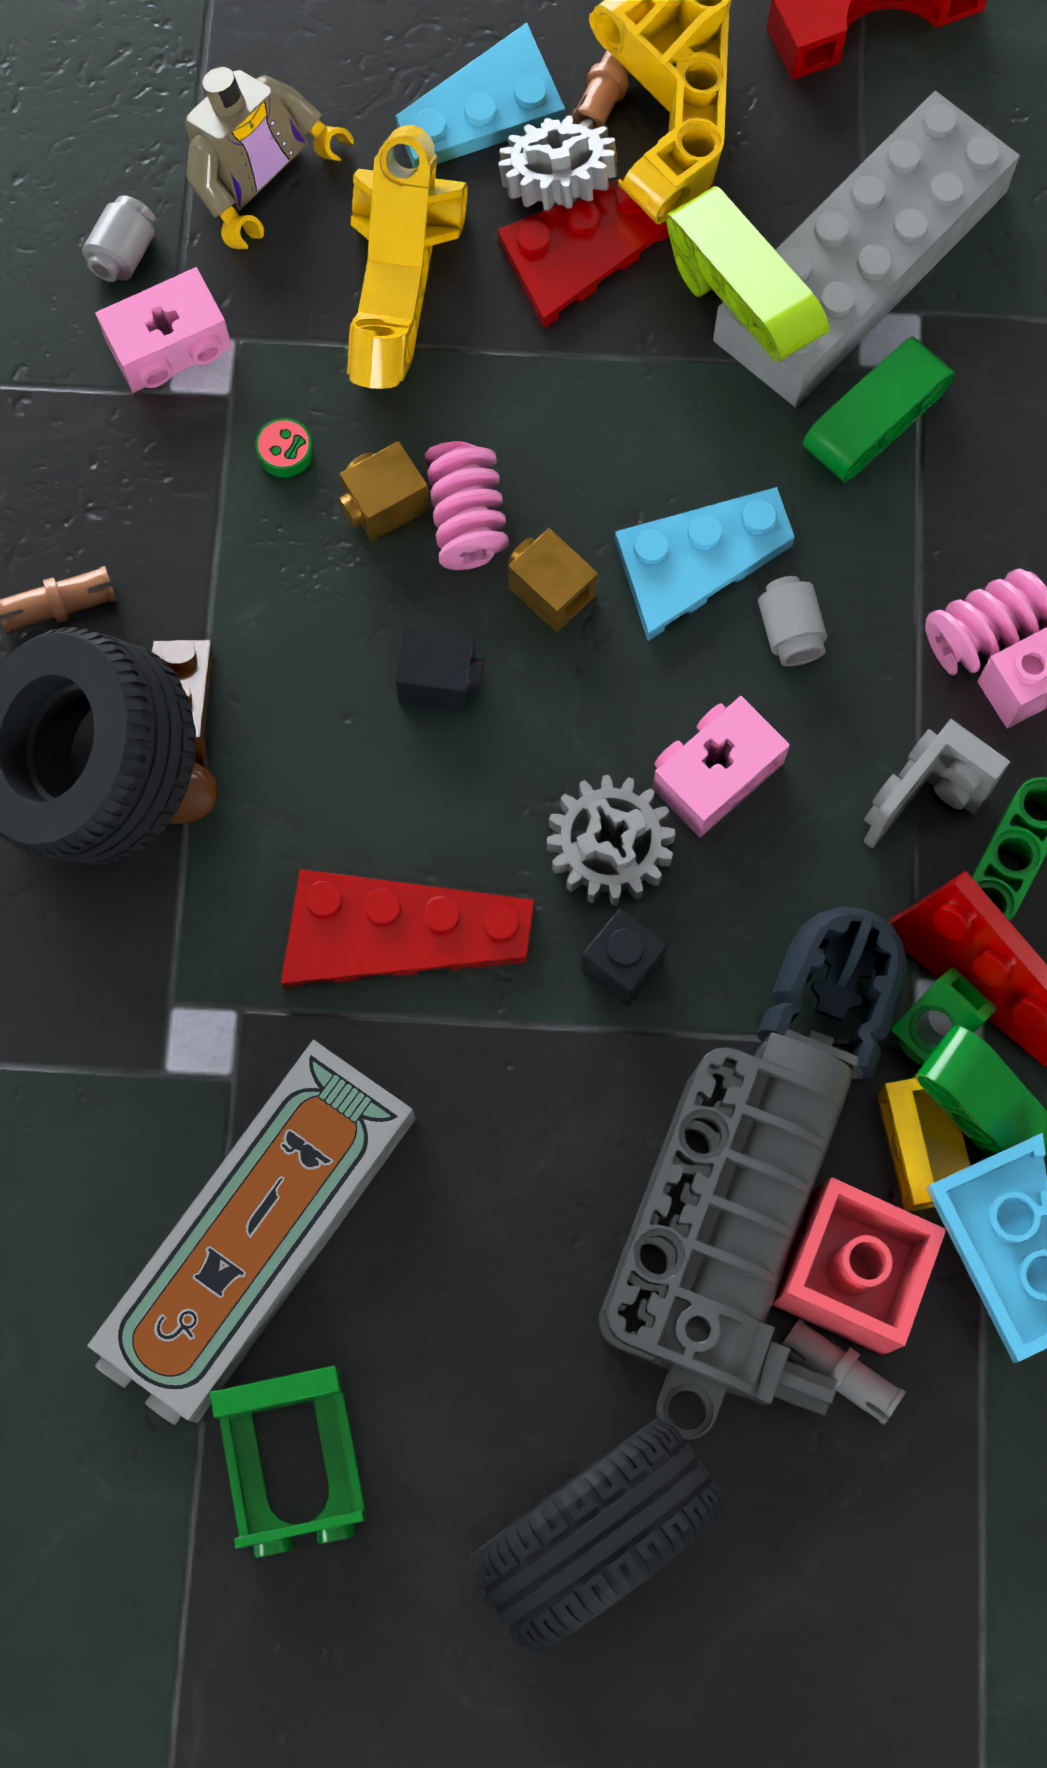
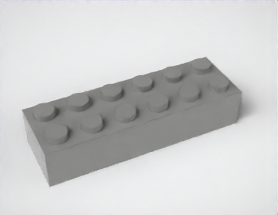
M934 91L775 250L817 297L828 318L830 331L778 363L765 352L723 302L717 310L713 341L796 408L1007 193L1020 155L937 91Z

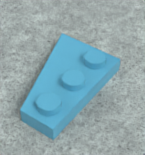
M525 23L396 115L397 128L404 125H414L427 132L434 143L437 164L508 141L510 135L523 136L525 135L524 126L529 124L537 129L541 128V123L544 122L545 118L559 120L561 123L565 119V107L528 24ZM404 144L413 168L418 167L419 156L411 146Z
M777 487L615 531V544L648 641L663 632L666 625L687 611L690 614L707 603V598L731 582H739L792 547L795 538Z
M1043 1133L939 1180L926 1188L1013 1363H1017L1047 1349V1174L1044 1162L1046 1151Z

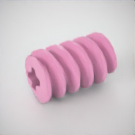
M451 441L432 446L425 453V461L429 466L427 470L428 482L432 486L430 490L431 504L435 507L433 511L434 525L438 528L436 541L437 546L441 549L439 552V563L443 567L454 571L481 567L487 564L495 553L509 546L508 535L498 532V530L506 525L505 515L500 511H495L503 504L502 494L497 490H492L500 484L499 473L490 469L497 463L496 453L491 449L477 447L462 441Z
M1016 569L1009 572L1004 580L997 579L989 582L985 591L982 589L974 590L967 595L965 601L961 599L954 600L948 604L945 611L936 610L929 613L926 618L925 631L931 648L942 667L949 675L955 676L958 672L957 663L961 662L969 672L975 673L980 669L979 651L989 660L992 655L1000 652L997 642L1000 641L1006 649L1020 641L1018 631L1024 638L1039 632L1037 621H1039L1042 627L1046 628L1047 587L1033 572Z

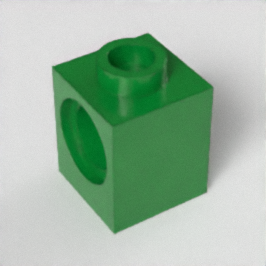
M952 967L923 994L891 1030L900 1038L899 1045L905 1054L916 1063L923 1065L945 1037V1035L936 1032L929 1022V1011H939L945 1014L951 1021L952 1027L954 1025L960 1026L975 1033L998 1008L956 968Z

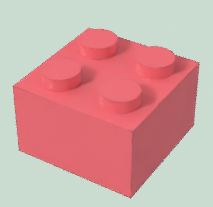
M831 1177L813 1190L772 1306L882 1356L905 1346L946 1229Z

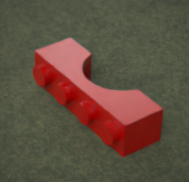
M771 0L766 30L791 79L795 80L839 64L842 58L847 29L858 18L867 13L881 9L905 10L919 15L935 28L984 11L987 0Z

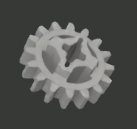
M566 116L562 124H560L559 120L545 118L544 122L541 123V128L537 129L529 124L524 126L525 135L523 137L510 135L508 137L509 147L500 148L499 151L501 161L498 163L502 186L507 187L508 195L511 199L522 196L523 206L529 207L537 201H542L544 210H550L555 202L557 205H564L567 209L572 208L573 202H576L578 197L588 202L593 200V189L606 191L609 188L608 178L617 176L616 163L618 161L615 139L609 138L608 128L605 126L594 129L593 120L586 119L577 125L573 124L572 116Z
M603 775L601 789L593 790L591 785L584 780L579 784L580 798L578 800L567 794L561 797L560 807L566 815H550L549 828L559 834L547 837V851L561 853L552 861V870L554 874L569 870L570 874L567 879L566 889L572 892L582 884L587 886L588 902L594 903L601 891L608 892L612 906L618 905L621 891L628 890L630 895L638 900L642 898L643 880L654 886H658L661 882L662 874L655 865L670 866L673 853L662 846L674 843L675 829L661 827L668 820L670 811L667 806L654 810L651 808L655 791L651 788L644 791L640 796L634 794V779L628 777L623 783L622 788L618 789L613 788L609 775ZM610 806L621 807L629 810L630 812L627 813L618 809L611 808ZM584 815L587 831L578 836L576 842L571 844L572 831L576 823ZM601 829L604 832H608L612 839L621 837L620 853L617 848H613L609 841L600 843ZM649 837L650 849L644 860L638 865L634 848L643 844L644 839ZM596 867L611 872L612 875L600 874L592 871L591 868Z

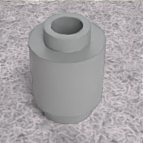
M119 196L115 203L106 205L82 247L83 256L88 261L87 266L93 274L108 282L129 280L132 277L155 235L153 226L156 222V217L150 208L141 201L129 196Z
M797 576L782 577L770 582L766 586L767 592L758 598V604L772 653L779 655L781 665L783 666L803 665L823 656L826 652L823 642L828 636L813 584L800 581Z

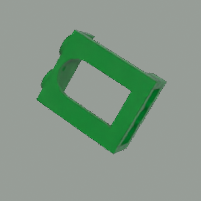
M334 1365L209 1392L213 1416L220 1420L239 1538H234L236 1548L253 1546L254 1557L259 1558L293 1550L291 1537L316 1532L318 1544L356 1536L354 1523L368 1521L342 1376L338 1367ZM314 1401L329 1484V1499L323 1512L315 1520L303 1524H290L281 1520L272 1511L269 1504L253 1414Z

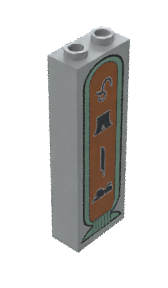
M312 1040L87 1345L101 1356L95 1367L124 1388H126L131 1379L151 1393L145 1404L173 1425H176L181 1416L188 1421L198 1423L211 1405L209 1392L221 1390L416 1120L413 1109L321 1044Z

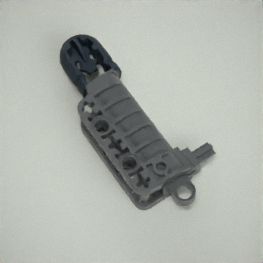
M847 906L820 912L802 925L789 945L772 991V999L776 1006L765 1010L757 1032L758 1039L763 1043L756 1050L755 1056L727 1047L714 1049L704 1056L697 1069L692 1073L684 1086L600 1310L598 1320L600 1334L609 1345L669 1370L657 1402L656 1413L658 1419L674 1424L670 1419L668 1409L673 1396L679 1392H692L702 1401L704 1415L699 1425L689 1430L680 1429L675 1425L684 1438L683 1440L700 1438L710 1431L718 1415L725 1392L746 1397L763 1405L771 1404L773 1397H776L822 1416L826 1415L829 1404H832L837 1380L788 1361L787 1357L790 1348L770 1341L775 1327L767 1325L766 1321L852 1079H868L873 1077L881 1053L877 1042L887 1038L904 990L907 960L903 942L889 922L868 910ZM823 963L830 967L825 981L814 980L811 986L818 1000L815 1012L841 1022L848 1010L857 1008L860 1005L865 1008L860 1027L850 1037L848 1043L850 1053L832 1047L834 1038L811 1030L807 1037L788 1029L802 1009L804 1001L801 992L804 984L811 980ZM875 970L874 980L865 988L860 996L856 994L855 989L859 978L870 979ZM726 1061L735 1066L733 1069L722 1066V1064ZM714 1078L721 1080L720 1091L724 1093L722 1101H717L713 1107L701 1106L703 1100L708 1102L712 1096L716 1085ZM705 1119L707 1121H710L716 1126L718 1131L715 1132L711 1127H709L705 1123L695 1120ZM685 1132H695L703 1136L708 1145V1153H696L690 1149L685 1140ZM676 1153L687 1162L694 1164V1166L687 1165L680 1161ZM682 1176L693 1178L691 1185L687 1182L683 1185L679 1195L678 1203L684 1206L680 1214L675 1215L670 1220L668 1226L657 1225L659 1218L664 1220L667 1217L672 1204V1198L667 1195L671 1186H675ZM642 1246H654L661 1250L666 1260V1269L663 1274L652 1273L644 1267L640 1259ZM639 1291L651 1292L648 1301L644 1298L641 1299L636 1311V1319L643 1322L644 1326L639 1327L636 1332L632 1331L629 1334L625 1331L626 1319L619 1316L618 1312H622L627 1306H631L635 1302Z

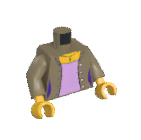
M217 67L209 71L203 78L202 84L207 97L187 115L185 121L190 141L186 176L188 182L213 217L216 218L219 215L224 221L221 228V236L224 243L234 249H248L247 243L240 234L241 226L244 227L248 236L253 239L262 238L264 236V228L258 218L253 215L239 216L237 211H240L309 144L305 135L309 132L314 137V150L320 157L335 161H341V159L330 148L332 136L335 135L340 142L349 146L354 145V139L345 128L325 126L319 120L322 114L292 86L266 75L255 79L241 70L232 71L226 67Z

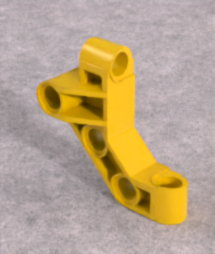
M604 0L589 14L592 32L599 43L670 112L669 133L659 139L657 145L646 152L632 166L623 181L621 179L618 180V185L657 224L666 222V214L707 190L715 178L725 134L729 8L731 0Z
M404 125L395 129L375 156L374 169H358L353 175V214L350 225L368 239L369 244L359 309L350 324L347 374L350 375L349 378L352 383L367 388L396 387L399 381H403L413 360L433 245L458 239L465 222L468 195L467 182L435 178L437 155L435 154L434 143L427 132L414 125ZM397 144L411 146L419 156V166L407 169L399 165L394 158V146Z

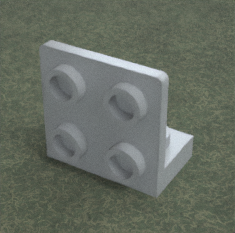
M952 719L949 720L938 735L928 729L908 756L909 761L902 769L899 777L893 774L873 799L872 803L874 805L864 818V821L870 824L871 827L863 842L873 849L926 781L935 786V793L946 804L959 810L965 808L975 815L989 797L1010 761Z

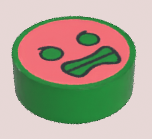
M279 418L272 420L264 425L257 435L255 446L259 462L264 470L273 476L281 478L296 476L302 473L312 461L313 446L311 436L306 427L294 419Z

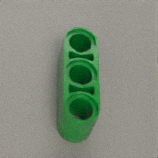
M912 336L901 343L812 426L803 440V447L843 483H846L862 471L944 394L952 383L955 372L918 339Z
M1047 777L1032 778L1024 782L1004 811L971 874L974 881L1009 921L1015 916L1047 854V820L1039 821L1033 819L1024 809V802L1033 801L1042 805L1047 811ZM1003 850L1014 852L1023 862V870L1012 871L1004 867L998 859L997 852Z
M955 1025L951 1027L915 1075L916 1080L986 1158L1043 1133L1047 1155L1046 1109L984 1040L963 1027Z

